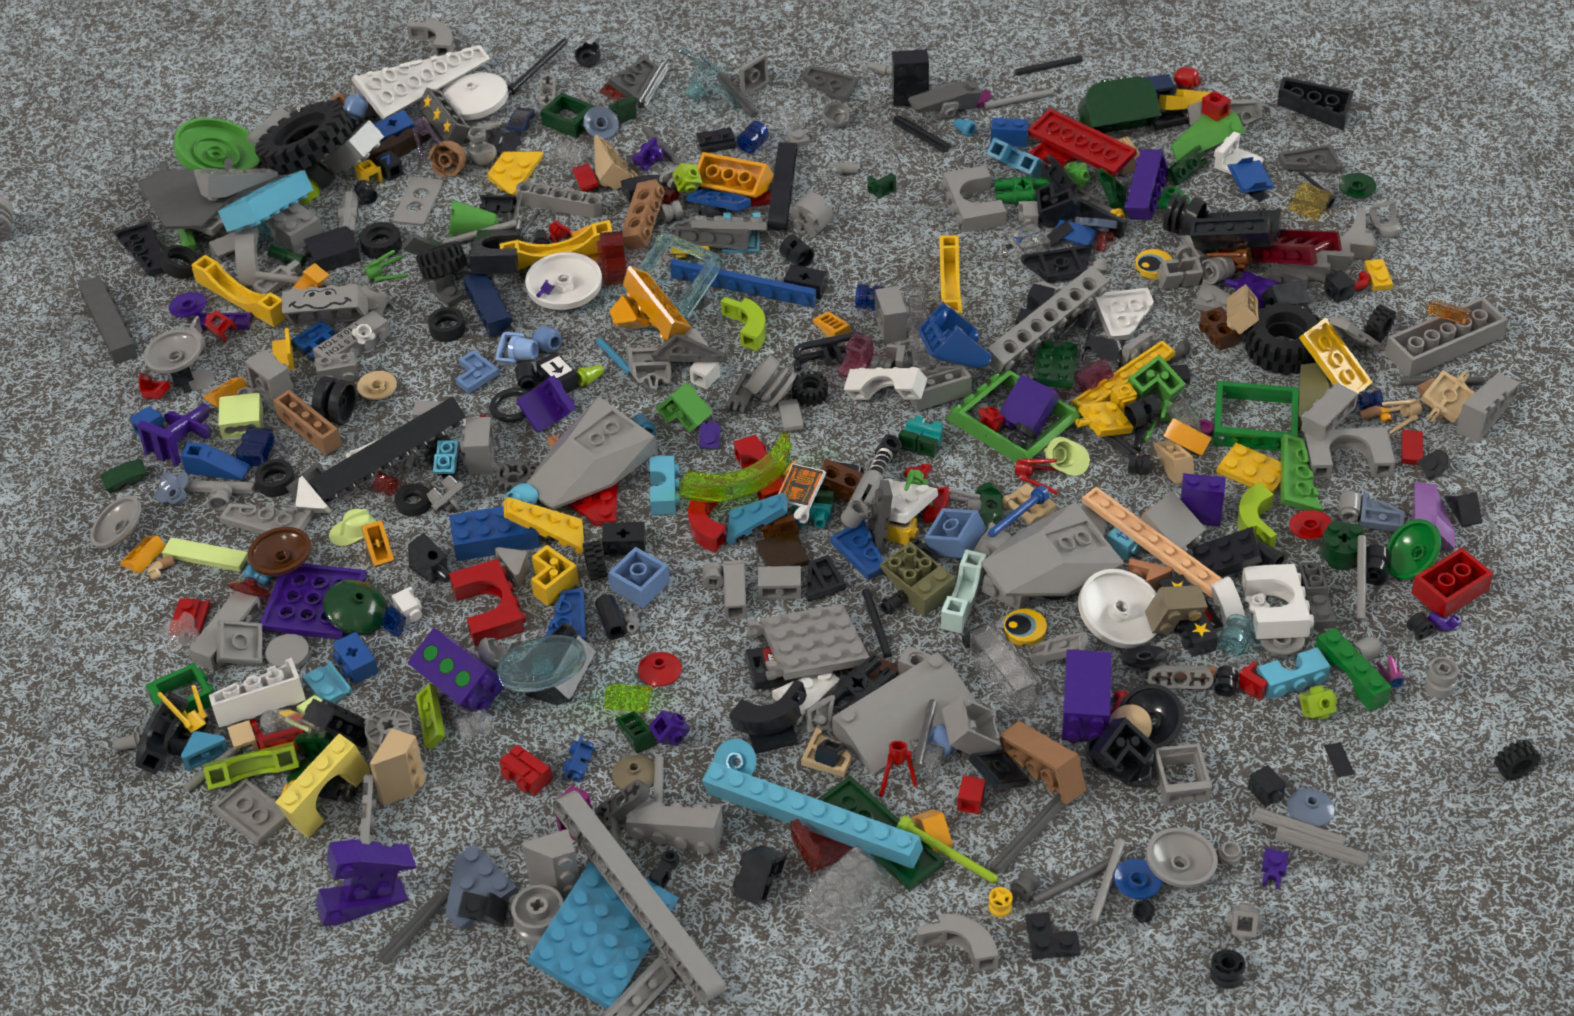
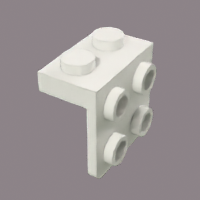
M1233 132L1229 137L1225 138L1220 147L1216 148L1214 168L1231 174L1227 166L1228 164L1238 163L1242 158L1254 157L1253 161L1260 160L1263 163V158L1239 149L1240 133Z

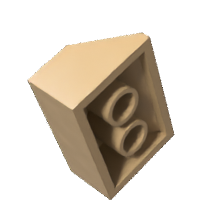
M391 729L370 762L381 805H387L415 795L418 788L422 787L425 783L426 775L424 774L423 761L421 760L420 748L414 735Z

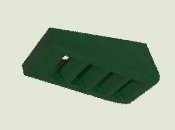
M635 711L615 719V723L636 753L656 745L654 734Z

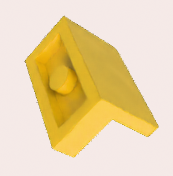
M285 328V339L272 341L273 355L280 363L286 364L289 370H295L289 328Z

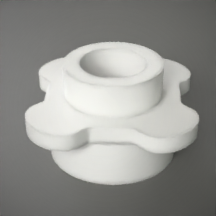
M361 324L352 330V335L358 339L357 342L363 345L366 341L375 339V334L372 333L371 327L367 324Z
M1263 593L1245 597L1248 609L1253 614L1254 608L1270 607V604L1266 601V595Z

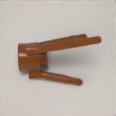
M1220 248L1234 252L1206 254L1207 257H1232L1234 263L1238 264L1235 265V270L1246 268V264L1251 262V251L1249 248Z

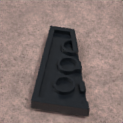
M150 221L114 231L118 241L149 277L164 273L160 266L162 254Z

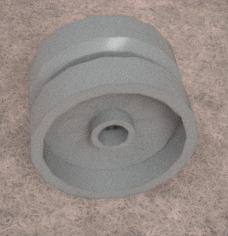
M544 884L531 885L522 889L515 896L511 904L514 928L518 938L525 944L536 947L564 903L563 898L556 889Z

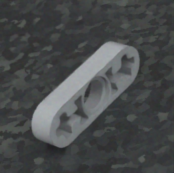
M544 74L540 77L539 107L541 110L556 98V77L553 74Z
M1155 666L1150 668L1147 675L1150 684H1158L1174 689H1207L1213 684L1214 680L1210 669L1198 666ZM1157 672H1160L1161 676H1163L1160 678V681H1155V678L1152 677L1156 676ZM1167 672H1170L1171 682H1168V679H1167L1168 674H1167ZM1178 672H1183L1187 675L1186 680L1182 683L1174 680V676ZM1190 673H1193L1194 677H1201V674L1205 673L1206 677H1208L1204 682H1200L1199 678H1193V683H1190Z

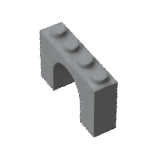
M986 165L943 172L941 189L946 192V201L951 204V212L956 215V224L961 227L962 232L1006 225L1007 211L1002 200L973 203L963 198L968 194L990 190L991 176Z
M1386 427L1334 429L1323 441L1305 432L1303 434L1310 460L1308 466L1313 471V479L1331 478L1333 462L1330 453L1341 448L1354 449L1362 453L1368 460L1372 477L1393 476L1395 459Z

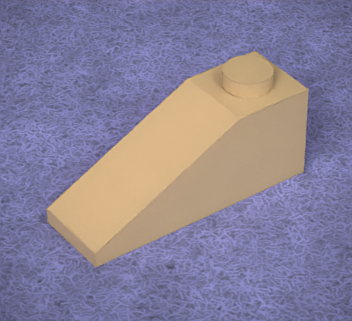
M1172 440L1153 443L1168 478L1175 484L1182 485L1183 473L1194 474L1193 456Z

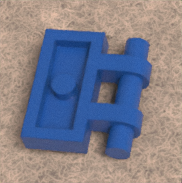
M321 320L291 339L292 346L303 354L312 351L307 354L308 358L312 361L315 359L312 349L335 334L334 330Z

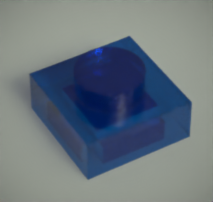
M394 606L387 607L382 626L394 637L402 635L406 617Z

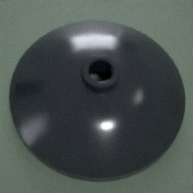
M1145 684L1134 688L1123 698L1119 707L1130 704L1137 705L1149 714L1151 721L1157 718V723L1152 725L1149 739L1158 748L1168 746L1177 738L1183 726L1184 710L1179 698L1170 689L1158 684Z

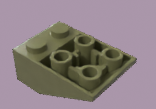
M912 542L906 544L880 564L881 569L898 591H904L902 596L905 593L907 594L909 605L923 616L946 601L947 596H951L954 591L956 577Z

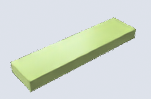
M170 538L162 552L164 558L172 556L175 560L241 572L248 559V552L177 538Z

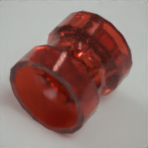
M661 185L665 191L661 203L671 205V202L679 199V192L677 190H669L667 186Z

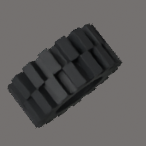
M1379 304L1373 310V313L1370 314L1364 332L1381 343L1389 334V330L1392 329L1391 326L1394 324L1393 320L1396 318V312Z
M807 371V374L802 372L800 376L796 375L792 384L793 399H797L802 406L805 403L806 407H810V404H813V407L817 406V402L819 405L822 404V400L825 401L826 397H828L826 377H823L821 373L817 375L815 371L813 374ZM808 387L816 388L814 390H805Z
M600 540L583 543L584 558L590 581L607 578L606 562Z
M1523 739L1522 742L1517 740L1515 744L1513 742L1509 743L1510 746L1503 747V751H1499L1497 753L1498 756L1494 758V764L1504 779L1508 781L1510 779L1511 781L1516 778L1520 779L1523 775H1529L1528 772H1533L1535 770L1534 767H1538V762H1541L1540 755L1532 743L1526 739Z

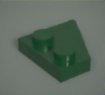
M1101 167L1096 173L1110 207L1122 209L1125 213V202L1127 201L1125 186Z

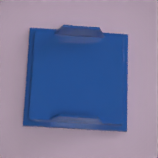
M1254 157L1242 158L1238 163L1227 165L1242 194L1275 188L1261 161H1253Z

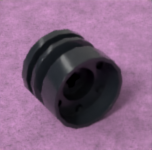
M1175 192L1170 198L1164 213L1163 230L1169 232L1172 229V232L1177 234L1182 227V235H1190L1191 219L1205 218L1207 202L1193 198L1189 203L1188 196L1183 195L1181 197V194Z

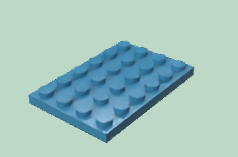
M590 860L530 954L527 962L605 1009H608L622 995L653 941ZM646 879L667 908L672 911L679 897Z

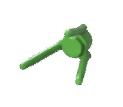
M392 250L377 260L368 263L369 265L365 266L364 270L369 281L374 279L376 283L381 280L408 277V274L380 276L383 274L382 267L402 259L403 255L379 264L395 253Z
M1164 400L1159 403L1162 411L1160 420L1169 421L1172 418L1177 419V413L1174 412L1175 406L1171 401ZM1158 420L1151 423L1144 439L1145 442H1148Z
M911 469L907 475L904 490L908 491L911 484L928 485V480L924 479L921 471Z

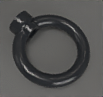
M514 387L499 392L490 402L489 410L491 415L502 422H516L526 418L522 411L515 414L500 413L497 406L504 398L513 395L523 396L529 390Z

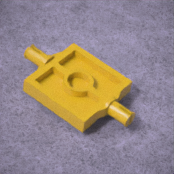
M1114 401L1081 404L1078 410L1083 418L1076 419V426H1087L1094 430L1098 437L1129 434L1133 431L1134 426Z

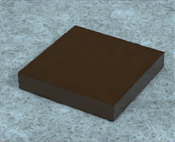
M795 531L755 542L765 567H803L809 565V558Z

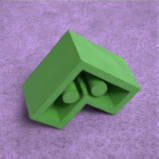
M1160 355L1130 376L1127 381L1136 391L1138 401L1152 390L1163 401H1172L1182 393L1186 385Z
M688 382L683 384L655 408L667 423H670L677 417L688 432H691L713 413L709 405L699 397L696 390Z

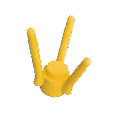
M192 685V691L199 710L198 713L196 710H193L187 714L184 710L183 714H181L159 692L158 696L191 733L207 724L204 720L207 714L203 709L195 685Z

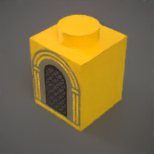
M912 518L906 524L894 521L887 522L888 536L886 540L906 545L918 537L919 528H917L916 518Z

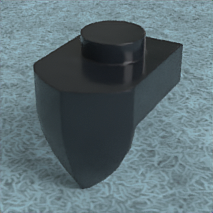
M1435 450L1417 461L1428 480L1450 468V457L1441 450Z

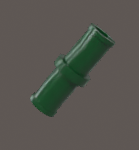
M271 245L268 249L269 257L282 260L283 263L288 264L297 260L301 263V267L306 264V256L294 253L290 249L284 250L274 245Z

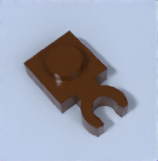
M794 514L779 517L774 520L775 522L767 525L761 524L764 539L773 537L775 534L781 535L791 531L799 534Z

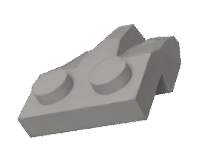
M659 347L627 348L628 369L639 384L646 381L649 390L653 392L657 390L658 381L663 384H670V362L653 361L651 355Z

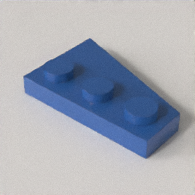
M703 188L686 194L687 201L733 211H742L743 208L751 206L750 198L713 189Z

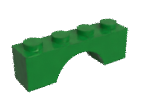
M1336 628L1317 636L1315 648L1318 647L1330 666L1336 665L1348 675L1353 684L1357 699L1370 712L1388 703L1392 686Z

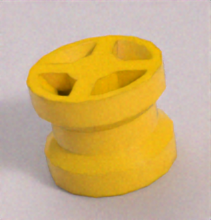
M997 887L991 890L989 893V912L996 917H1006L1012 911V893L1004 887Z

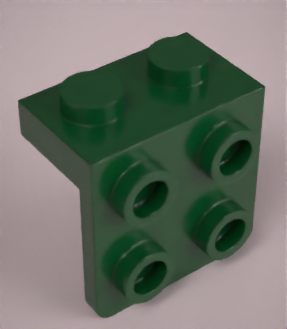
M329 732L301 733L295 737L294 741L305 755V758L299 763V767L295 768L286 778L288 784L290 781L296 780L331 743L334 737Z

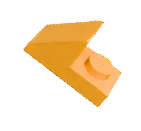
M314 263L304 270L303 276L292 288L303 290L308 289V287L321 286L330 275Z

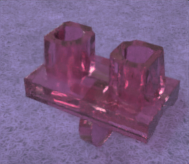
M1101 358L1090 366H1084L1082 371L1074 376L1080 385L1081 392L1084 393L1088 389L1097 387L1098 383L1103 379L1108 380L1112 378L1114 374L1106 358Z

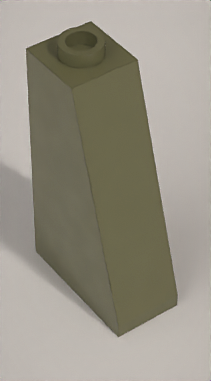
M1317 363L1302 364L1300 368L1298 382V431H1301V417L1306 410L1309 411L1313 407L1314 402L1317 399L1320 400L1326 390L1330 388L1325 373Z

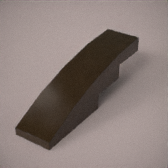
M425 120L414 130L407 128L397 137L390 135L379 147L369 152V159L376 165L374 157L388 150L398 158L408 154L433 137L431 123Z

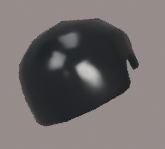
M595 41L592 44L584 42L582 46L576 49L575 60L584 67L596 65L600 60V46Z

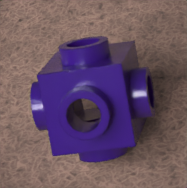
M661 711L649 726L658 742L664 745L677 746L690 731L685 723V718L681 714Z

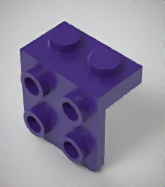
M555 375L549 377L541 385L517 399L518 406L538 433L576 409L573 399L567 395L561 381Z

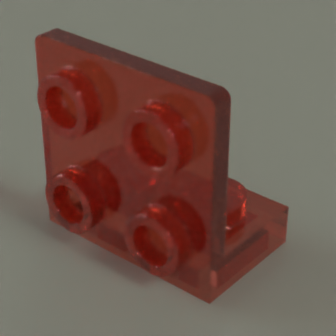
M799 818L790 822L791 839L811 873L853 855L849 845L809 831L807 826L801 824Z

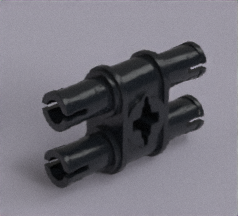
M872 654L860 666H854L853 670L842 680L839 679L837 686L823 698L834 695V708L844 697L851 696L852 699L838 710L839 713L896 678V675L889 667H886L877 677L869 679L868 676L882 665L879 658Z

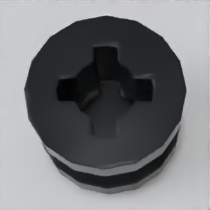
M1423 612L1414 614L1406 624L1410 631L1415 632L1414 635L1419 640L1428 637L1435 629L1434 623L1428 621Z

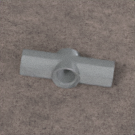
M348 191L342 196L341 207L338 208L339 228L346 226L353 237L356 231V223H359V199L357 194Z

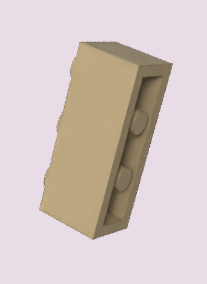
M1245 284L1227 298L1226 323L1231 330H1236L1239 335L1259 321L1258 298Z

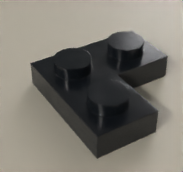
M1049 912L1025 914L1032 960L1080 956L1077 930L1053 932Z

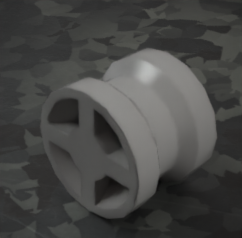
M719 563L706 564L702 568L704 576L703 585L708 589H718L723 586L722 565Z

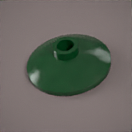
M1349 173L1339 180V189L1342 193L1352 198H1367L1375 193L1376 182L1368 175Z

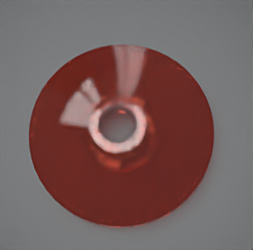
M245 577L244 581H232L227 585L230 589L257 597L270 596V593L265 588L257 584L258 580L252 577Z

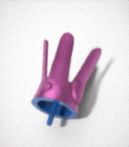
M1389 655L1387 657L1390 673L1380 662H1376L1379 668L1378 671L1392 688L1397 687L1399 689V686L1404 683V676L1399 667V659H1397V671L1392 656Z

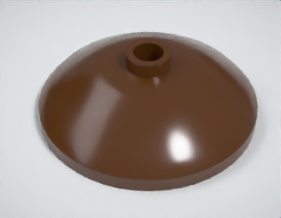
M274 528L264 532L252 542L248 550V560L251 567L260 574L269 576L285 575L295 571L306 562L312 549L311 541L308 535L298 528Z

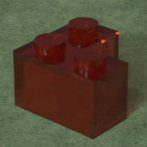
M623 232L600 233V241H597L598 252H602V255H598L599 266H603L600 267L602 279L605 281V286L623 284L627 272Z

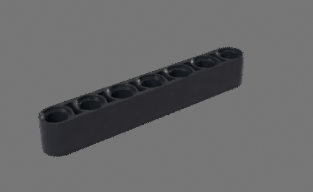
M778 142L768 213V229L787 230L797 157V143Z

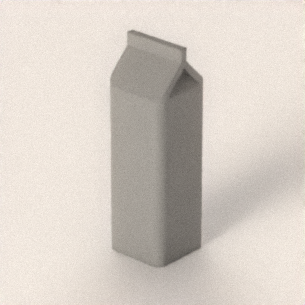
M745 560L723 561L726 620L746 619Z

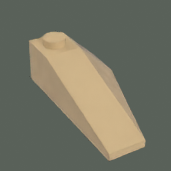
M597 134L594 136L595 173L599 179L598 182L602 186L618 189L621 188L622 180L638 176L634 170H628V163L619 157L620 154L611 143Z

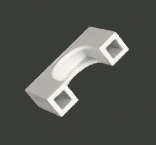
M1295 564L1259 565L1243 568L1241 582L1245 597L1263 593L1266 596L1282 598L1289 603L1281 607L1254 608L1253 628L1256 639L1309 637L1310 628L1314 627V617L1309 614V601L1305 600V587L1301 586L1300 572L1297 573Z

